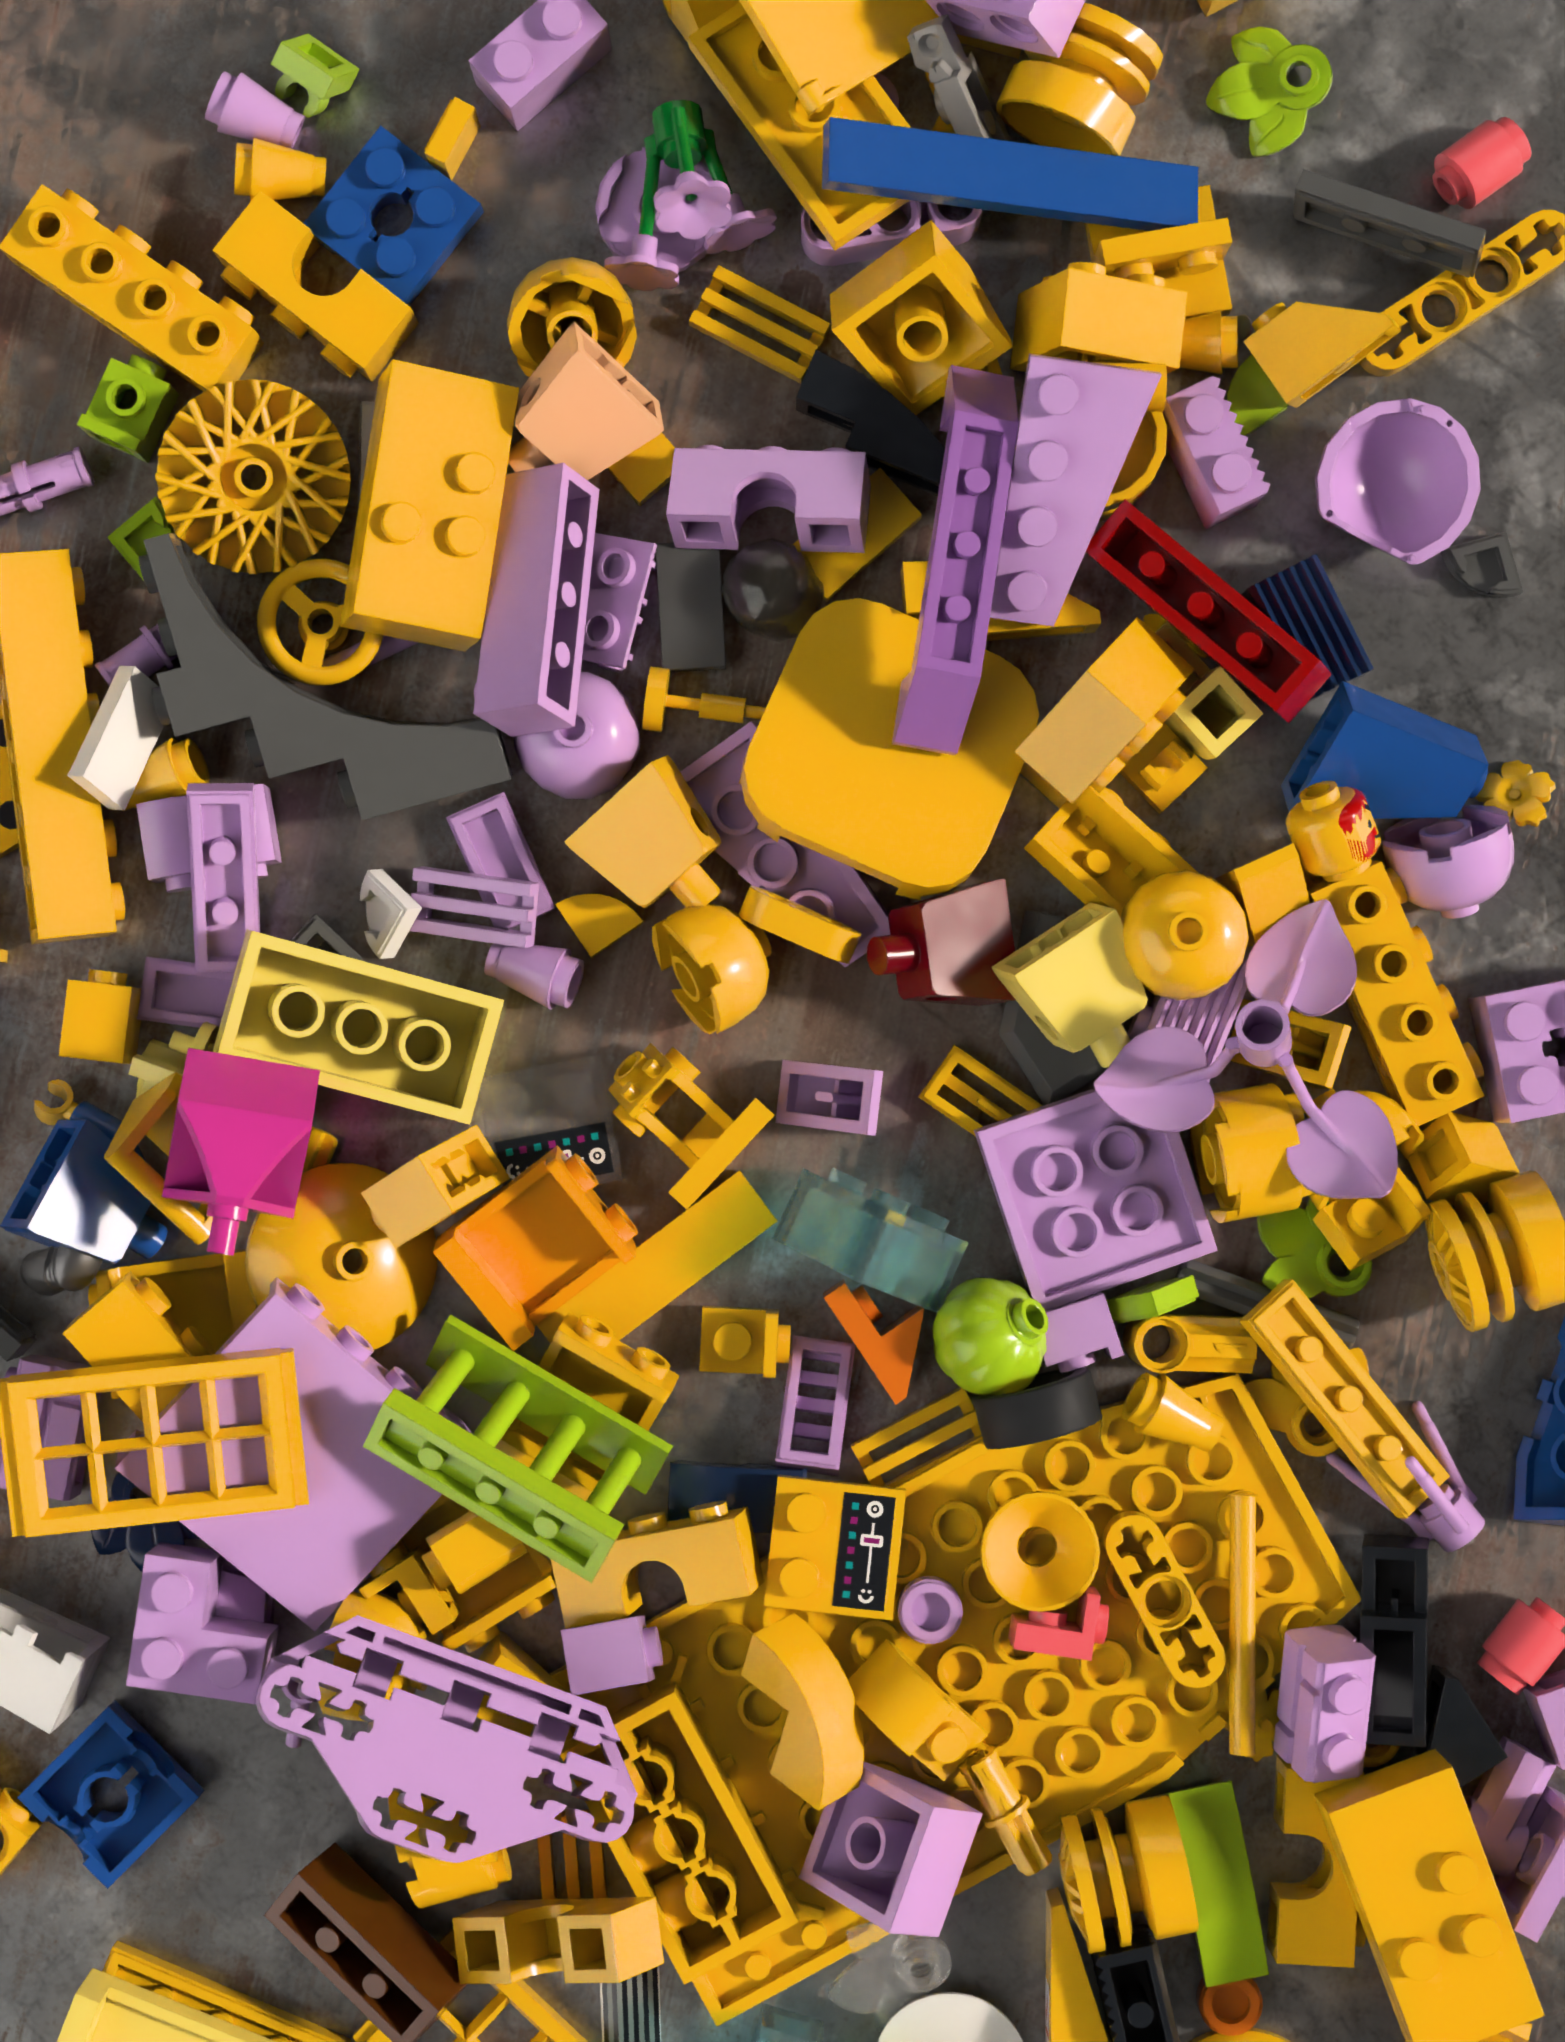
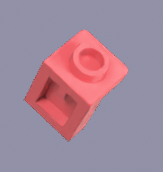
M1089 1586L1082 1596L1079 1597L1075 1622L1067 1621L1068 1612L1061 1609L1043 1612L1029 1610L1028 1615L1012 1612L1008 1639L1013 1649L1091 1661L1094 1643L1104 1644L1106 1639L1109 1606L1100 1604V1593L1094 1586Z

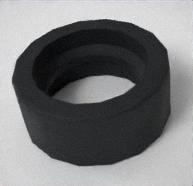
M1087 1367L1062 1373L1059 1370L1040 1373L1022 1391L1000 1395H975L972 1398L983 1442L987 1449H1005L1050 1440L1082 1430L1102 1419L1091 1371Z

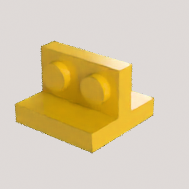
M1210 185L1198 187V223L1153 231L1084 223L1091 263L1105 266L1107 269L1106 275L1127 279V276L1132 274L1156 275L1165 279V287L1188 291L1185 319L1219 310L1222 311V316H1227L1232 311L1223 259L1233 242L1228 217L1216 219Z

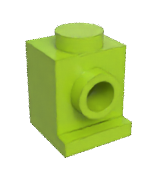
M131 354L127 364L111 358L86 414H81L77 425L92 439L149 463L179 394L170 383L163 381L167 371L161 366L134 354ZM135 390L137 392L135 405L129 409H119L118 407L125 391Z

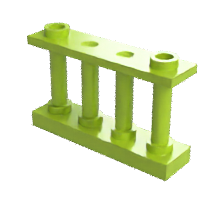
M450 1314L425 1365L436 1370L437 1373L416 1400L394 1388L383 1402L363 1447L592 1583L625 1525L609 1515L627 1485L645 1495L647 1494L673 1445ZM459 1385L493 1404L473 1434L439 1414ZM515 1418L549 1437L530 1467L525 1466L495 1448ZM571 1451L605 1471L586 1501L552 1482Z

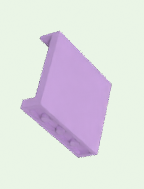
M276 1277L270 1284L269 1296L215 1354L271 1348H294L309 1504L297 1505L295 1508L181 1520L180 1522L308 1627L316 1631L442 1494L363 1447L383 1402L392 1390L396 1388L416 1400L422 1393L421 1387L402 1369L394 1366L388 1371L370 1355L374 1352L373 1347L355 1329L345 1325L339 1330L321 1314L325 1310L323 1304L308 1289L298 1283H295L290 1288ZM258 1376L215 1381L219 1428L263 1424ZM199 1382L186 1384L158 1415L161 1435L204 1430ZM445 1407L442 1408L439 1413L441 1416L471 1433L467 1425L457 1415ZM136 1429L129 1438L145 1437L144 1431L141 1433ZM264 1437L221 1441L226 1489L269 1484ZM205 1443L162 1448L167 1495L210 1491ZM146 1449L118 1452L115 1469L151 1497Z

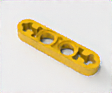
M1540 210L1529 215L1483 246L1480 262L1494 260L1506 269L1508 283L1504 290L1499 292L1485 291L1477 284L1475 274L1473 277L1468 278L1445 270L1382 311L1381 313L1388 314L1393 318L1400 329L1409 322L1414 333L1403 339L1394 350L1396 359L1393 360L1387 352L1379 356L1372 352L1361 360L1359 365L1366 372L1377 377H1389L1396 374L1555 271L1565 261V214L1556 210ZM1535 228L1542 235L1552 231L1557 236L1558 241L1551 248L1553 256L1545 248L1529 257L1522 265L1517 253L1527 248L1537 236ZM1510 243L1512 249L1506 246V244ZM1524 269L1528 271L1530 274L1526 275L1524 273ZM1431 295L1447 297L1455 308L1453 323L1445 327H1436L1429 324L1422 313L1424 299ZM1405 312L1407 314V320L1403 316H1401L1400 313ZM1417 336L1425 342L1423 344H1419Z

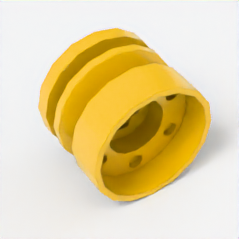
M1084 3L1059 58L1024 50L1030 60H1023L1014 64L997 101L996 112L1005 124L1020 136L1036 145L1120 156L1132 131L1136 117L1129 106L1145 102L1150 87L1148 81L1155 79L1162 64L1163 54L1156 42L1140 28L1114 13L1095 5Z
M1529 1170L1491 1182L1488 1188L1489 1214L1486 1213L1473 1193L1469 1191L1456 1194L1454 1201L1455 1210L1445 1199L1426 1203L1430 1209V1215L1425 1219V1228L1431 1264L1443 1294L1450 1301L1458 1319L1466 1330L1475 1332L1487 1328L1490 1322L1489 1310L1498 1321L1506 1322L1512 1320L1515 1313L1513 1288H1516L1525 1303L1534 1311L1565 1303V1221L1546 1182L1536 1171Z
M1167 1794L1125 1802L1126 1833L1113 1835L1108 1819L1100 1807L1091 1809L1095 1837L1092 1840H1083L1076 1813L1059 1816L1062 1827L1058 1860L1071 1918L1084 1937L1089 1954L1106 1951L1101 1920L1110 1918L1113 1919L1121 1947L1131 1946V1914L1144 1913L1149 1928L1156 1940L1198 1932L1197 1908L1187 1858L1175 1812Z

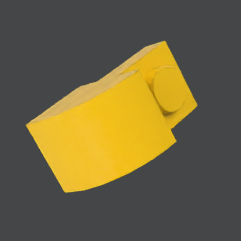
M887 1638L848 1679L854 1693L855 1703L866 1716L909 1757L911 1755L916 1757L942 1781H945L988 1735L975 1718L942 1691L924 1670Z

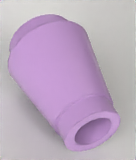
M224 71L211 95L205 113V120L218 125L217 132L251 141H253L254 137L293 149L302 129L305 116L294 111L292 107L241 72L236 77Z
M492 944L485 961L484 973L486 976L495 978L502 984L550 1010L556 1005L569 1008L581 985L584 961L572 957L571 950L566 948L541 945L520 948Z

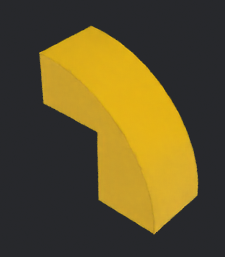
M796 1613L753 1633L741 1676L789 1711L770 1774L819 1811L857 1789L860 1785L864 1763V1738L854 1693L843 1669L830 1648L815 1630Z

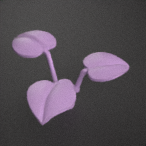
M1327 899L1315 901L1291 912L1274 924L1256 942L1246 962L1245 977L1248 991L1257 1000L1248 1003L1240 1010L1235 1021L1237 1036L1228 1038L1225 1041V1048L1211 1065L1205 1067V1049L1194 1035L1178 1027L1162 1026L1144 1031L1134 1037L1123 1047L1106 1071L1094 1082L1095 1091L1101 1100L1124 1120L1154 1132L1175 1133L1188 1130L1200 1124L1211 1114L1215 1099L1207 1079L1217 1077L1235 1054L1241 1053L1249 1063L1259 1067H1271L1278 1064L1283 1069L1304 1111L1310 1117L1296 1125L1300 1144L1286 1147L1288 1165L1298 1182L1306 1189L1318 1195L1337 1199L1383 1198L1393 1188L1398 1168V1151L1393 1129L1382 1109L1363 1094L1351 1090H1342L1333 1094L1320 1110L1313 1102L1294 1065L1293 1057L1289 1054L1292 1047V1036L1288 1013L1291 1007L1297 1012L1310 1017L1328 1014L1345 1003L1356 983L1357 963L1353 948L1338 922L1331 903Z

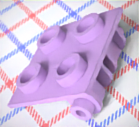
M595 533L582 661L598 663V667L618 673H623L627 662H632L634 655L630 654L636 626L642 625L643 618L639 616L641 607L647 606L648 600L644 598L650 571H655L657 567L656 562L653 561L657 544Z

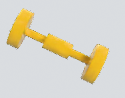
M650 666L645 693L642 730L662 732L666 707L699 711V718L742 724L744 717L761 720L766 707L746 705V698L703 692L701 699L669 695L670 669Z

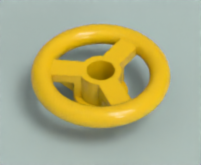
M331 559L302 561L296 566L288 567L282 571L265 590L257 614L259 640L271 663L291 679L317 686L341 683L363 671L377 654L383 640V635L365 632L360 645L351 656L335 665L322 667L324 655L339 651L350 638L351 629L340 627L343 604L337 605L330 601L313 602L296 586L303 581L313 578H329L347 585L350 565ZM281 601L300 617L298 630L300 637L305 643L301 662L286 651L277 633L276 616ZM326 614L333 617V626L327 633L317 634L312 631V622L317 616Z

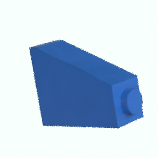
M1342 681L1283 780L1281 788L1289 812L1291 808L1300 802L1299 794L1305 788L1322 781H1335L1338 787H1353L1362 791L1368 802L1373 819L1457 817L1467 799H1472L1479 794L1486 781L1489 764L1475 734Z

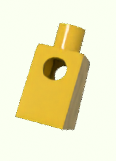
M669 755L656 759L646 765L564 841L574 853L638 906L643 908L660 900L670 890L685 908L706 906L714 902L723 893L699 865L721 845V838Z

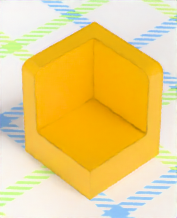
M1454 1112L1438 1117L1422 1131L1424 1141L1407 1158L1426 1199L1432 1201L1445 1199L1450 1205H1454L1456 1194L1463 1191L1472 1192L1480 1204L1483 1205L1488 1201V1188L1491 1182L1520 1173L1498 1127L1494 1123Z

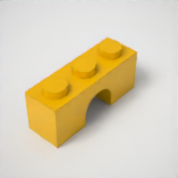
M259 190L213 249V252L225 267L224 271L220 274L221 278L248 300H251L258 293L274 305L275 309L271 312L270 316L296 338L301 339L308 332L325 345L320 355L343 375L351 378L358 371L369 381L373 382L419 324L412 308L362 269L359 270L343 290L336 294L319 296L303 289V269L320 245L309 227Z
M715 1501L688 1509L690 1518L667 1522L665 1512L651 1513L632 1518L627 1521L629 1529L621 1530L592 1583L550 1559L565 1629L627 1618L643 1605L638 1575L640 1567L645 1561L662 1562L670 1566L679 1575L683 1583L688 1607L750 1596L764 1583L748 1507L728 1510L726 1501Z
M1276 1755L1273 1819L1283 1834L1308 1835L1321 1841L1322 1858L1316 1871L1303 1881L1296 1883L1270 1882L1266 1946L1276 1964L1354 1968L1355 1947H1364L1366 1934L1314 1794L1356 1778L1317 1783L1306 1782L1291 1768V1763H1286L1279 1755Z
M656 1897L499 1900L452 1918L460 1984H513L534 1975L557 1971L564 1972L565 1983H620L664 1964Z

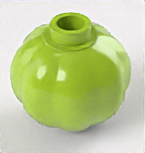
M988 1277L966 1280L949 1293L934 1320V1354L937 1363L942 1371L951 1377L959 1387L977 1395H1000L1022 1391L1033 1382L1044 1363L1043 1356L1047 1349L1045 1335L1048 1329L1047 1314L1038 1301L1030 1298L1022 1287L1013 1282Z

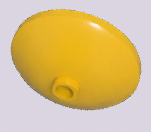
M354 1163L325 1164L305 1170L302 1173L294 1217L287 1218L257 1213L251 1226L246 1246L245 1266L253 1300L258 1308L269 1296L270 1284L276 1277L290 1288L295 1283H298L319 1299L325 1308L321 1314L339 1330L348 1325L359 1332L371 1344L374 1350L393 1341L411 1326L429 1299L437 1271V1257L433 1253L436 1242L433 1227L395 1249L387 1234L383 1233L374 1223L370 1207L361 1192L389 1174L376 1168ZM355 1248L362 1256V1264L357 1271L348 1273L343 1267L342 1259L348 1250Z

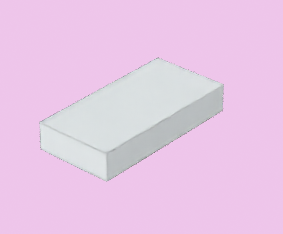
M119 666L67 775L104 806L112 810L126 809L164 727L159 721L152 698V689L159 686L136 666Z

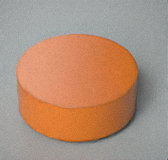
M1202 1978L1198 1984L1196 1991L1197 2007L1204 2022L1213 2031L1227 2036L1240 2035L1250 2030L1259 2020L1263 2008V1999L1260 1989L1253 1978L1207 1988Z

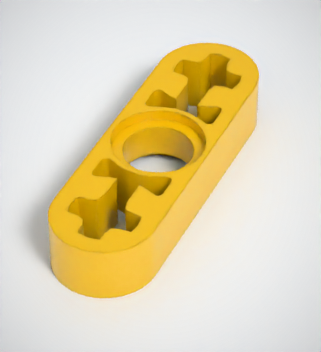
M1138 1511L1118 1513L1108 1521L1102 1534L1103 1549L1164 1664L1172 1676L1186 1687L1203 1688L1211 1685L1220 1677L1224 1670L1225 1651L1159 1527L1147 1515ZM1127 1526H1132L1137 1533L1148 1530L1150 1537L1142 1542V1548L1149 1561L1155 1565L1164 1557L1167 1563L1165 1567L1148 1570L1134 1584L1129 1576L1130 1574L1141 1573V1568L1129 1551H1122L1118 1554L1116 1549L1124 1541L1121 1530ZM1161 1581H1169L1176 1584L1181 1592L1179 1608L1173 1614L1165 1617L1151 1614L1145 1603L1146 1594L1150 1587ZM1193 1614L1197 1619V1623L1185 1625L1188 1634L1199 1648L1208 1645L1210 1647V1651L1203 1655V1662L1206 1666L1197 1672L1189 1664L1181 1667L1178 1666V1661L1185 1657V1651L1174 1632L1165 1640L1160 1636L1162 1631H1170L1181 1627Z

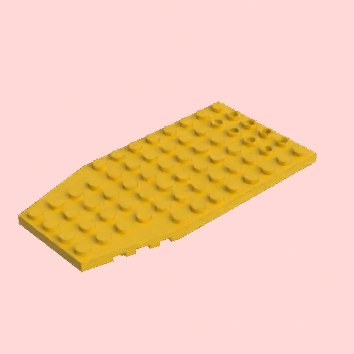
M1227 1373L1180 1386L1208 1410L1224 1419L1221 1436L1209 1452H1204L1193 1446L1135 1432L1133 1423L1123 1418L1122 1413L1125 1400L1100 1406L1101 1420L1082 1430L1061 1437L1005 1449H987L983 1439L895 1486L896 1488L906 1489L893 1621L765 1607L764 1598L769 1554L759 1559L764 1583L750 1596L689 1607L685 1599L646 1621L647 1628L657 1627L662 1646L663 1665L654 1667L655 1680L576 1695L607 1707L621 1740L616 1742L617 1747L638 1793L634 1803L633 1822L628 1831L619 1839L607 1843L636 1897H656L662 1945L683 1984L693 1982L716 2027L888 1933L799 1878L824 1808L819 1811L770 1774L789 1711L741 1676L753 1633L796 1613L827 1644L838 1660L847 1679L858 1670L887 1638L924 1670L942 1691L982 1725L988 1735L968 1756L980 1749L984 1751L989 1746L995 1747L1007 1774L1016 1786L1019 1794H1026L1031 1803L1027 1811L1046 1845H1049L1061 1838L1062 1825L1059 1819L1060 1815L1076 1813L1080 1827L1093 1821L1091 1809L1100 1807L1104 1814L1168 1780L1185 1764L1183 1761L1205 1740L1209 1742L1228 1724L1226 1721L1229 1719L1231 1493L1256 1494L1255 1697L1259 1696L1275 1681L1273 1677L1281 1671L1286 1631L1295 1628L1336 1624L1362 1600L1238 1373ZM1036 1491L1057 1493L1072 1500L1083 1509L1094 1525L1099 1538L1100 1558L1098 1570L1090 1586H1094L1100 1593V1604L1109 1606V1621L1104 1644L1094 1643L1091 1661L1013 1649L1008 1639L1012 1612L1028 1615L1029 1610H1024L1010 1604L995 1591L983 1569L980 1548L983 1532L991 1516L1002 1504L1015 1496ZM1138 1511L1147 1515L1159 1527L1225 1651L1224 1670L1220 1677L1211 1685L1203 1688L1186 1687L1172 1676L1164 1664L1103 1549L1102 1534L1108 1521L1118 1513ZM1127 1526L1121 1530L1124 1541L1116 1547L1117 1553L1129 1551L1142 1570L1141 1573L1130 1574L1129 1577L1133 1584L1148 1570L1167 1565L1164 1557L1157 1564L1153 1565L1144 1552L1142 1542L1150 1537L1148 1530L1137 1533L1132 1526ZM1029 1528L1023 1532L1018 1540V1554L1025 1562L1042 1564L1053 1555L1056 1545L1055 1538L1045 1528ZM922 1576H936L949 1582L957 1591L962 1603L963 1616L959 1628L950 1638L936 1644H924L912 1639L903 1630L897 1614V1602L901 1591L909 1582ZM1161 1581L1152 1585L1145 1599L1148 1611L1159 1617L1173 1614L1181 1603L1179 1587L1169 1581ZM1079 1598L1071 1604L1059 1608L1068 1612L1067 1621L1075 1622ZM1193 1614L1184 1625L1174 1630L1162 1631L1160 1636L1165 1640L1174 1632L1185 1651V1657L1178 1661V1666L1181 1667L1189 1664L1197 1672L1206 1666L1203 1662V1655L1210 1651V1647L1208 1645L1199 1648L1188 1634L1185 1625L1197 1623V1619ZM564 1665L549 1675L571 1694L567 1667ZM858 1707L864 1738V1762L937 1787L983 1813L954 1896L1015 1864L995 1828L985 1827L982 1821L985 1813L959 1768L957 1767L945 1781H942L913 1755L909 1757ZM570 1726L560 1754L563 1762L567 1752L570 1751L608 1765L600 1744L591 1746L572 1739L576 1728ZM573 1779L578 1788L582 1782ZM603 1795L600 1801H585L597 1824L599 1822L610 1823L613 1817V1811L608 1810L604 1806L606 1795Z

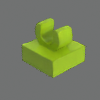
M308 33L282 41L271 62L272 66L284 73L276 83L275 96L281 100L292 96L298 84L306 88L309 100L302 114L307 118L322 113L327 108L331 97L349 91L360 70Z

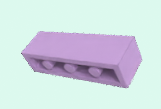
M565 463L506 474L481 637L478 676L474 687L475 702L473 714L511 737L575 727L600 489Z

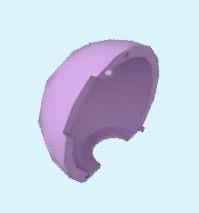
M1412 398L1376 402L1346 419L1324 446L1315 475L1317 508L1325 521L1355 538L1408 564H1420L1449 548L1471 521L1481 490L1479 456L1466 429L1441 407Z

